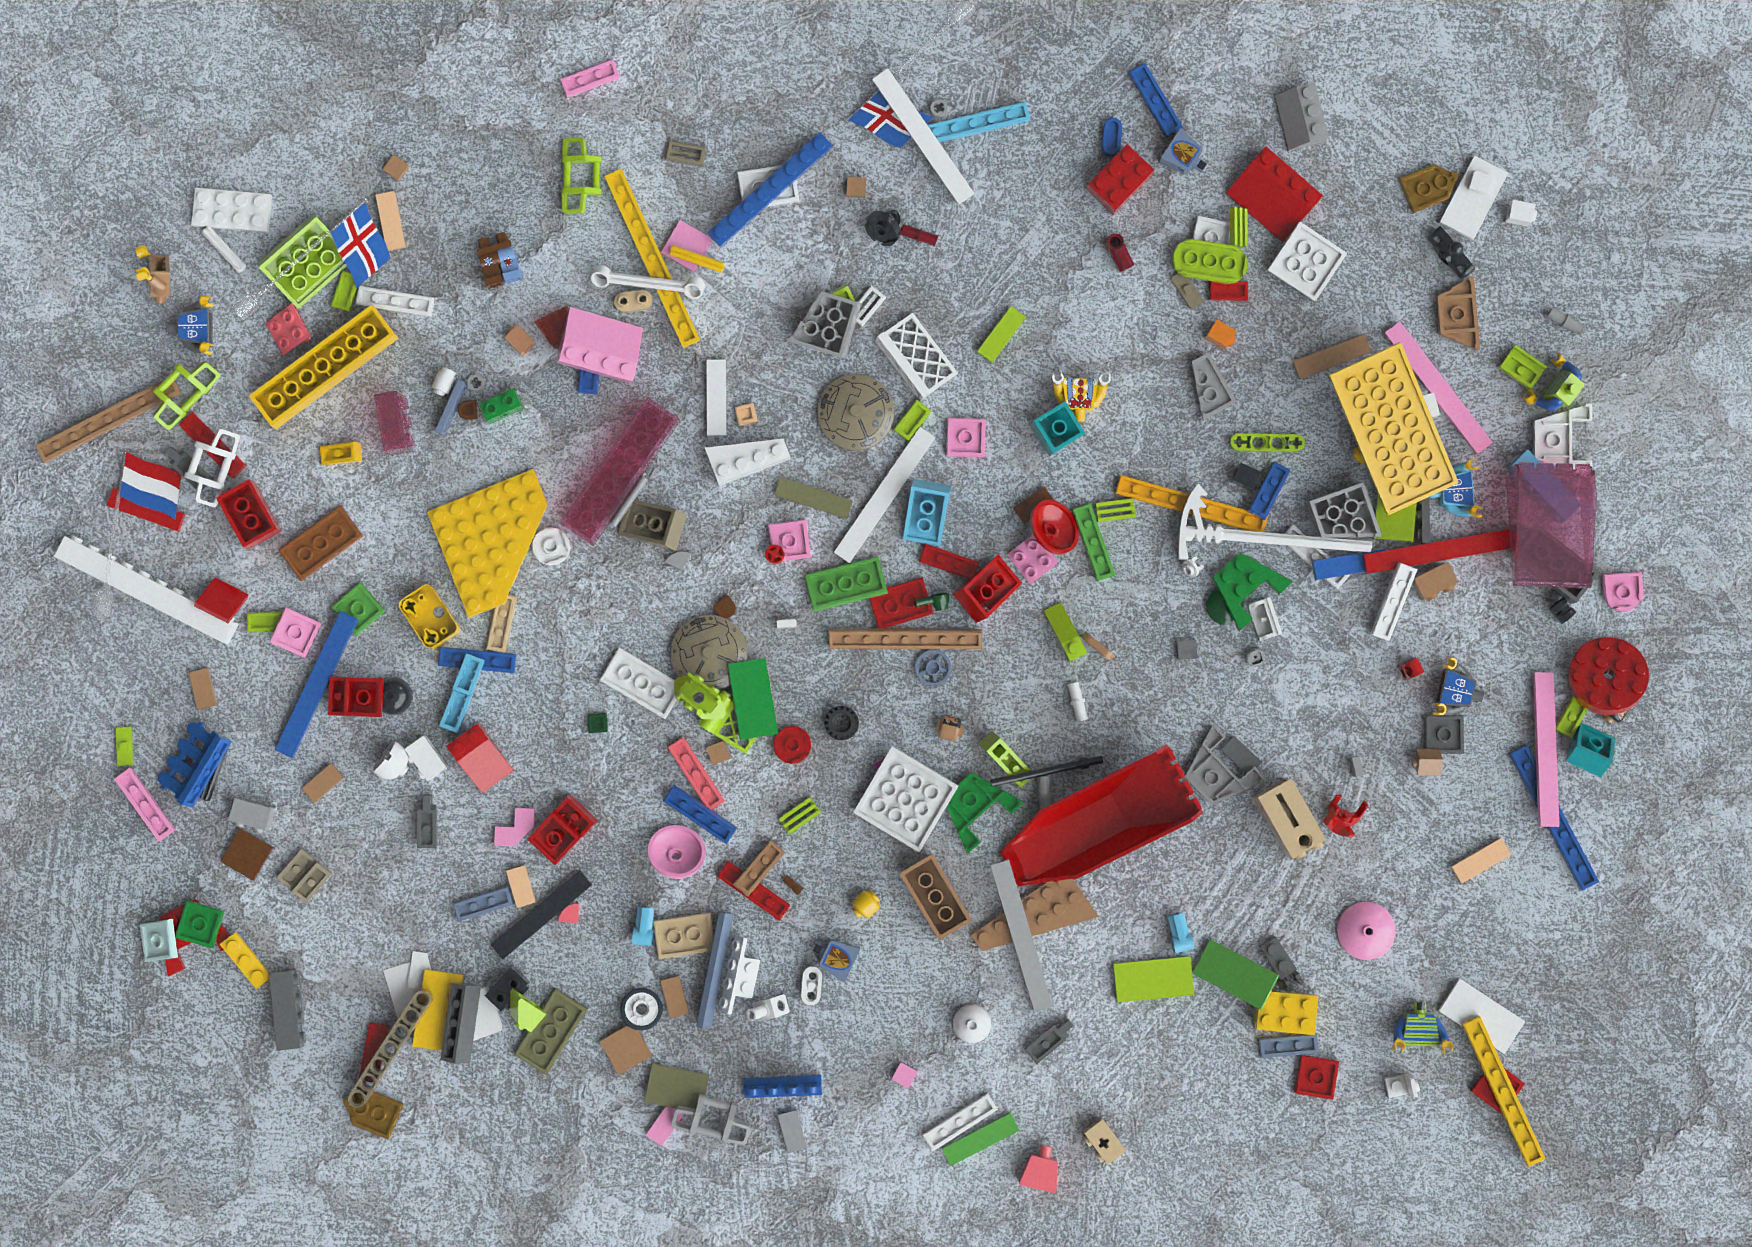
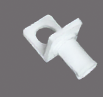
M782 994L771 999L753 1002V1008L748 1009L746 1014L750 1021H762L789 1013L786 996ZM779 1000L783 1004L782 1011H780L777 1007V1002Z

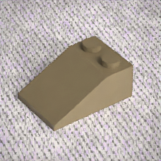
M634 500L623 516L618 535L676 551L687 514L675 508Z

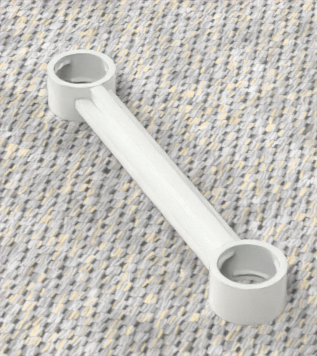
M603 265L595 267L591 276L592 283L601 288L608 286L609 283L684 292L691 299L700 298L705 288L703 280L698 277H690L686 282L613 273L608 267ZM596 274H602L607 279H601ZM689 286H696L699 288V290H693Z

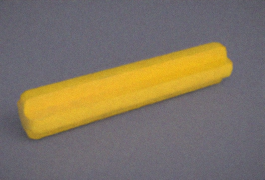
M672 245L670 249V255L720 273L724 270L725 263L675 245Z

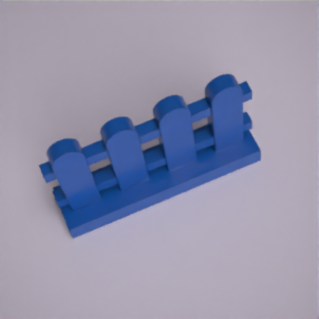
M200 721L198 724L194 722L188 724L187 731L191 736L188 740L180 739L178 741L177 747L181 753L179 756L172 755L168 758L167 763L171 767L169 773L161 772L158 775V781L162 784L160 788L171 790L175 793L174 798L177 799V802L188 807H194L232 742L226 737L219 736L215 731L210 733L203 728L205 724ZM196 739L205 744L202 750L194 745ZM187 755L195 760L192 766L184 761ZM177 772L185 777L183 782L174 778Z
M822 1076L744 1078V1089L742 1090L745 1098L822 1095Z

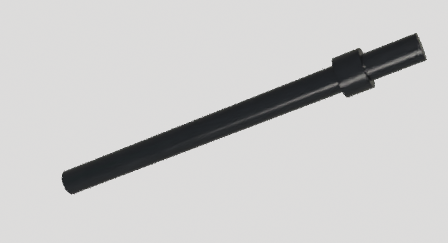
M1098 756L1088 759L1084 757L1079 758V761L990 779L991 787L1079 768L1081 770L1088 769L1089 766L1102 764L1103 757Z

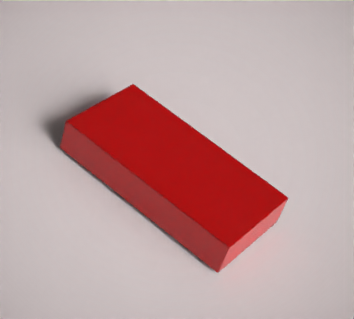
M1210 281L1209 301H1248V281H1238L1232 284Z

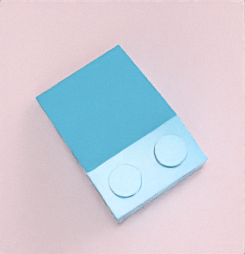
M914 479L911 486L903 540L941 546L951 485Z

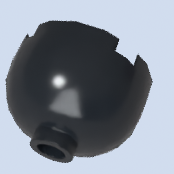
M397 677L384 679L382 712L389 715H399L407 711L413 700V691L410 685Z

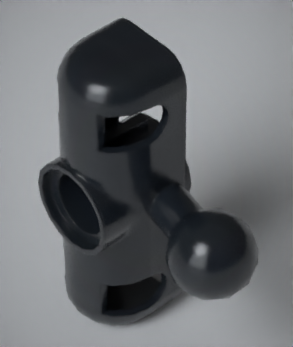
M1441 226L1428 235V240L1437 250L1439 258L1444 264L1450 266L1459 278L1463 279L1475 270L1474 265L1463 252L1462 243L1453 241ZM1436 236L1441 239L1438 244L1433 239ZM1463 266L1465 271L1461 274L1457 267Z

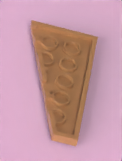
M1073 879L1045 882L1021 899L1032 936L1099 917ZM1004 912L971 934L982 951L1013 942Z

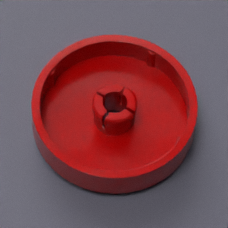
M1614 637L1596 638L1582 645L1573 656L1568 669V684L1575 699L1586 709L1603 715H1616L1633 708L1641 700L1649 682L1648 665L1641 652L1627 641ZM1608 670V674L1612 676V679H1607L1604 676V674H1607Z

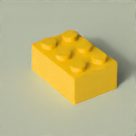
M1272 990L1263 1009L1260 1010L1255 1007L1253 1027L1257 1030L1315 1035L1318 996L1315 994Z

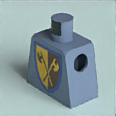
M1181 128L1159 161L1160 164L1186 175L1192 167L1202 173L1208 164L1199 158L1203 148Z
M831 939L828 946L816 942L812 953L822 957L819 963L822 968L845 983L861 948Z

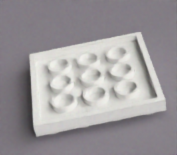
M892 746L853 813L920 852L959 785Z

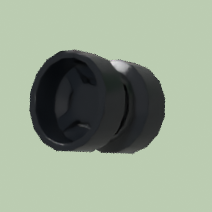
M1564 597L1549 608L1552 614L1557 615L1558 621L1561 624L1568 621L1577 612L1573 607H1569L1568 601Z

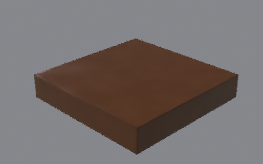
M239 828L220 862L255 881L274 847L244 829Z

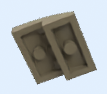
M301 847L276 876V879L288 887L303 902L307 903L332 873Z

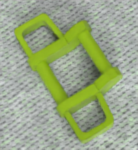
M582 137L564 138L561 163L563 164L562 212L566 215L585 213L587 195H602V189H600V164H602V157L587 155L586 140ZM580 142L581 155L568 156L569 144ZM571 164H593L592 187H570ZM581 195L580 207L568 210L567 196Z
M206 361L201 362L191 372L178 362L174 366L175 369L158 387L155 386L152 389L163 401L153 413V417L167 430L172 429L187 415L186 412L203 394H207L210 391L209 389L220 378L219 372ZM205 367L214 373V376L206 385L194 377ZM180 374L198 388L181 407L164 393ZM167 405L177 413L169 423H165L159 418V415Z

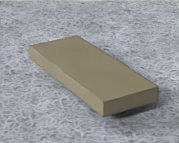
M1179 273L1170 278L1191 310L1204 302L1189 278Z

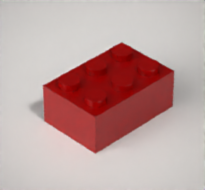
M1127 144L1090 181L1086 190L1114 215L1143 186L1155 170Z
M248 479L216 497L243 548L249 550L282 532L255 481Z

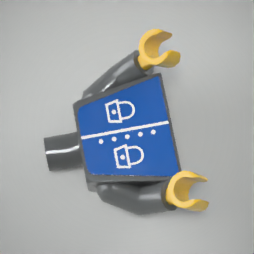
M202 295L198 301L186 307L182 313H178L177 323L167 324L168 334H177L178 341L182 342L183 346L193 353L212 354L208 349L213 347V311L206 308L213 307L212 303H208L209 298H212V296Z
M1446 656L1445 658L1449 662L1447 665L1443 664L1442 666L1449 669H1443L1436 703L1433 704V706H1437L1438 710L1433 712V715L1452 716L1463 712L1465 707H1470L1472 700L1482 702L1484 697V691L1474 689L1476 680L1472 679V675L1467 669L1459 664L1455 658Z

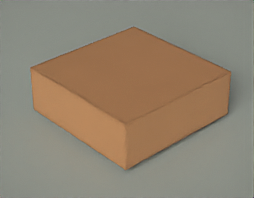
M393 154L382 170L397 181H400L410 166Z
M848 177L846 197L865 198L867 178Z
M725 741L706 747L712 765L731 759Z

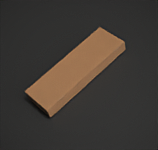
M770 840L733 885L748 897L784 855L785 851Z

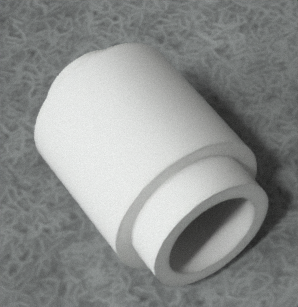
M442 367L431 386L434 389L433 393L442 397L445 394L449 395L456 380V373Z

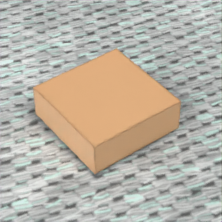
M753 403L735 407L739 427L758 422Z

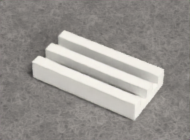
M872 285L858 301L863 303L872 291L875 293L858 314L856 323L861 327L866 324L886 299V296ZM879 296L880 299L861 321L860 318L862 317V315Z

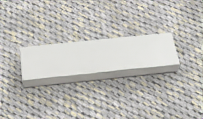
M359 286L356 305L363 307L374 305L377 309L432 317L435 299L433 297Z
M707 360V436H726V360Z
M1293 524L1284 533L1305 535ZM1288 546L1310 567H1312V561L1331 558L1320 548ZM1350 575L1327 578L1325 580L1337 590Z
M1397 563L1372 627L1371 635L1390 641L1417 572L1416 568Z
M987 1092L922 1135L931 1150L934 1151L997 1111L998 1108Z

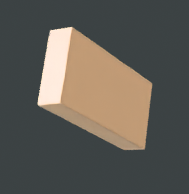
M526 865L507 870L516 907L535 903L536 899Z

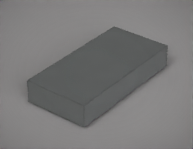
M1235 736L1221 749L1246 774L1254 766L1257 768L1262 763Z

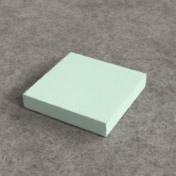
M173 919L140 924L145 962L178 958Z

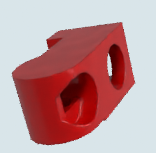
M1416 657L1397 665L1405 681L1425 672L1419 658Z

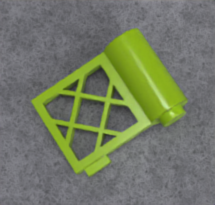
M722 690L718 694L725 705L726 715L722 720L700 718L697 724L747 754L756 738L748 739L749 742L745 749L738 745L736 737L739 734H735L733 723H737V721H732L731 712L734 709V703L731 700L732 695ZM731 724L733 735L725 737L719 733L723 726Z

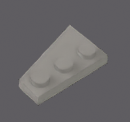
M1209 352L1191 362L1202 421L1237 402Z

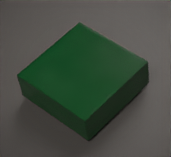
M607 713L587 714L589 734L608 732Z

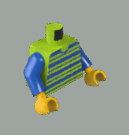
M1557 352L1555 354L1559 359L1556 361L1550 360L1556 367H1562V369L1557 372L1539 398L1536 397L1533 390H1527L1529 397L1523 396L1528 405L1536 403L1537 406L1549 411L1569 406L1584 387V383L1581 381V371L1570 362H1565L1564 357Z
M1414 1002V1013H1404V1016L1400 1017L1393 1028V1051L1396 1050L1397 1046L1401 1048L1402 1053L1406 1045L1440 1046V1044H1442V1054H1445L1444 1047H1448L1451 1053L1453 1051V1043L1449 1041L1447 1031L1440 1019L1432 1013H1426V1002Z

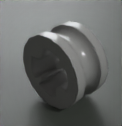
M937 99L931 104L930 112L935 118H942L947 113V104L941 99ZM940 105H942V110L944 111H939L938 113H936V108L934 107H939Z
M477 374L470 376L467 381L469 389L476 393L483 391L486 386L485 380ZM474 379H478L481 382V386L478 385L479 388H475L472 385V381L475 382Z

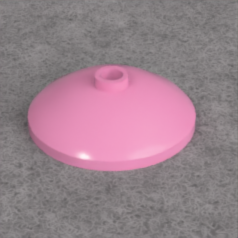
M671 825L661 828L651 837L647 853L652 867L657 872L669 878L682 879L695 874L702 867L706 849L703 840L695 831L685 826Z
M1358 902L1349 906L1341 914L1337 924V937L1340 945L1348 954L1358 959L1371 960L1382 956L1389 950L1395 938V925L1389 912L1382 906L1373 902ZM1367 928L1372 930L1370 935L1365 933Z

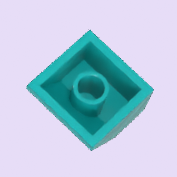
M1066 401L1029 424L1049 457L1085 435L1084 430Z
M1581 722L1568 747L1566 762L1602 777L1612 764L1616 738Z

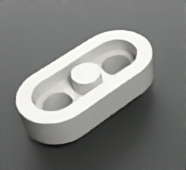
M810 966L803 973L801 998L807 1005L817 1004L821 997L822 972L818 967ZM811 972L816 974L815 979L809 978ZM808 992H814L815 997L812 999L808 998Z

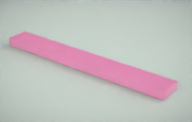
M1398 322L1386 331L1384 335L1392 345L1398 342L1402 343L1413 373L1429 394H1435L1437 404L1477 455L1492 444L1491 439L1402 323Z
M1535 672L1533 673L1538 827H1559L1554 673Z

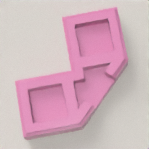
M515 808L514 827L495 826L494 846H515L534 829L535 808Z

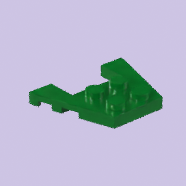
M1242 553L1236 555L1212 578L1239 632L1253 619L1239 605L1264 581L1278 595L1292 583L1290 579Z
M972 772L958 784L957 790L947 805L949 814L968 854L981 843L968 826L994 802L998 800L1010 814H1013L1024 804L1021 800L996 786L991 787L989 782Z

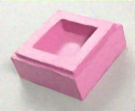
M900 1062L891 1080L909 1089L918 1071Z

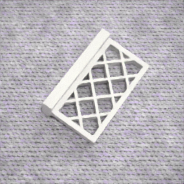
M913 313L886 332L878 335L875 340L920 402L958 374ZM912 320L916 325L915 332L905 330V323ZM892 332L901 333L900 342L892 341L889 334ZM904 334L915 335L913 345L903 343ZM917 336L925 337L927 340L926 347L916 345ZM902 346L913 348L912 357H906L901 353ZM915 349L926 350L925 360L914 358ZM928 351L937 353L939 356L938 362L927 360ZM913 362L924 363L923 373L916 372L913 369ZM927 364L937 366L936 375L925 373ZM940 366L947 367L951 374L947 377L939 376ZM925 377L935 378V385L930 389L924 383Z

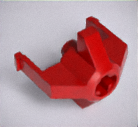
M1335 795L1327 807L1328 814L1323 821L1333 833L1345 837H1354L1355 833L1351 826L1358 823L1369 805L1366 801H1363L1356 812H1348L1345 809H1340L1337 804L1342 795Z

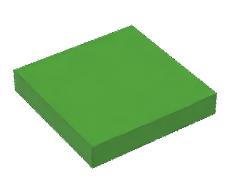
M361 582L331 606L337 615L342 611L359 619L353 631L355 636H358L386 612Z

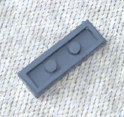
M460 379L457 380L435 429V432L442 436L446 435L468 386Z
M509 886L453 903L458 922L514 905Z
M1317 1033L1315 1035L1300 1034L1258 1038L1260 1058L1319 1053Z

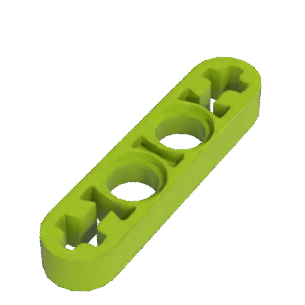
M1238 433L1231 437L1229 444L1231 449L1237 452L1296 453L1304 448L1305 440L1298 434ZM1237 437L1240 438V441H1247V437H1250L1249 448H1246L1247 444H1241L1240 447H1237V444H1234L1233 441H1236ZM1260 438L1263 441L1262 447H1254L1253 439ZM1274 438H1279L1282 441L1280 448L1272 446L1271 442ZM1285 438H1288L1287 442H1293L1296 438L1297 442H1300L1301 445L1297 446V449L1294 445H1287L1288 449H1285Z

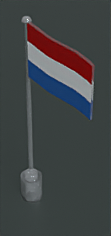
M127 448L121 450L123 456L103 589L94 592L91 616L95 618H111L114 595L110 594V590H107L120 497L139 506L162 512L176 520L182 476L168 467L144 461L130 454Z

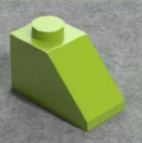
M512 989L510 991V1015L515 1020L514 1024L521 1030L525 1028L532 1032L546 1015L538 1004L516 990Z

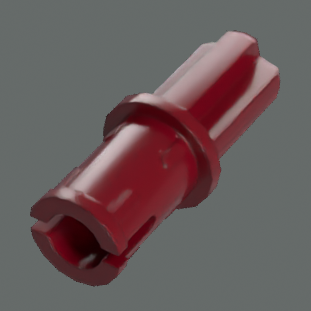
M903 224L900 230V235L917 240V243L920 241L935 247L938 235L923 231V228L917 229Z

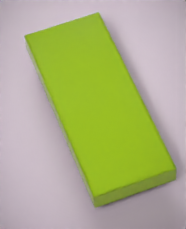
M116 727L117 766L134 765L132 727Z

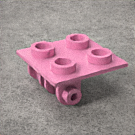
M1033 534L1007 554L1030 585L1059 563L1052 553L1045 550L1036 541Z

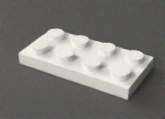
M195 188L191 225L193 227L206 228L209 226L215 229L269 233L272 195Z

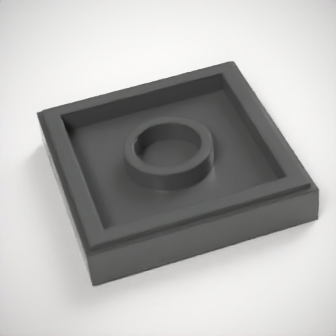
M1425 715L1424 749H1440L1441 754H1464V715Z

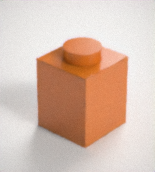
M1217 319L1205 339L1225 350L1227 346L1231 347L1237 338L1234 336L1236 330Z

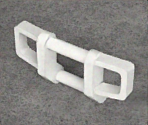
M219 429L211 445L198 441L195 442L194 446L196 448L188 472L184 474V478L198 482L195 501L211 507L217 506L218 501L216 497L220 496L225 488L224 482L231 461L236 456L235 452L240 439L239 435ZM221 434L234 437L230 452L215 447ZM203 450L225 457L216 482L195 475ZM202 484L218 489L213 502L200 499Z

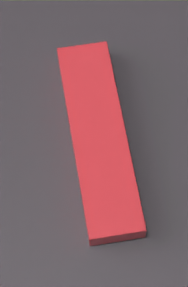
M684 737L667 747L706 807L712 810L725 801Z

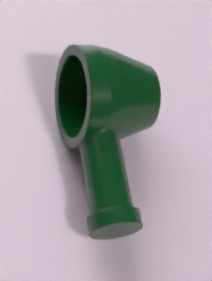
M938 593L930 597L914 599V606L919 608L920 606L933 604L936 611L946 610L949 605V593Z

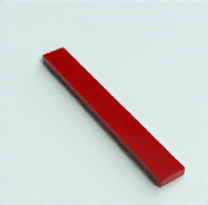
M1508 529L1365 554L1362 557L1365 573L1370 574L1396 569L1398 562L1408 566H1415L1516 547L1513 531Z

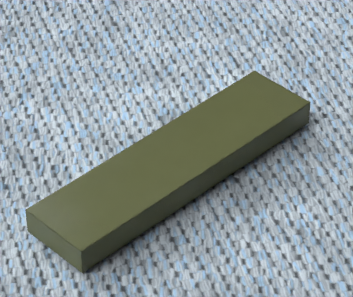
M780 477L775 492L777 497L844 519L848 518L853 500Z

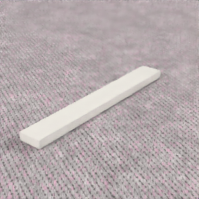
M889 69L873 78L872 81L957 204L960 205L973 196V190Z
M919 427L834 551L836 555L848 563L853 560L936 437Z

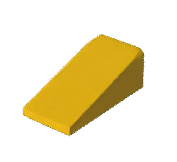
M353 441L320 446L321 465L361 462V444Z

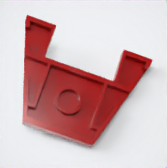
M198 899L193 900V902L200 903ZM185 904L160 916L161 921L173 919L175 936ZM220 925L216 939L220 951L224 950L220 943L231 936L223 925ZM175 938L178 958L165 959L168 977L186 969L178 950L191 944V942Z

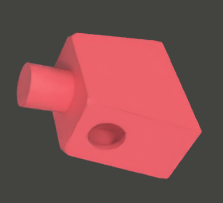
M1041 1144L1039 1155L1030 1153L1020 1176L1019 1185L1056 1193L1058 1161L1050 1157L1052 1146Z

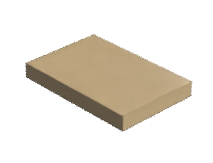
M711 912L653 921L658 959L711 952L714 939Z

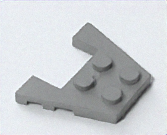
M1215 724L1211 727L1185 776L1189 783L1210 805L1216 804L1266 780L1255 766L1239 780L1212 752L1226 738Z

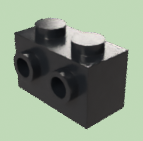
M513 966L484 996L500 1011L504 1009L509 1010L510 991L514 989L523 995L529 989L527 985L530 981Z

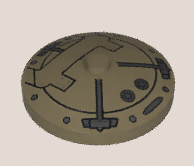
M861 374L840 377L825 389L820 398L818 419L825 436L840 448L851 451L872 448L887 436L892 427L894 419L892 398L887 389L872 377Z
M701 615L687 621L677 631L671 645V661L679 677L688 676V672L693 676L696 673L704 679L703 683L709 687L711 684L718 690L730 686L727 664L747 661L748 657L747 644L742 632L734 623L717 615Z

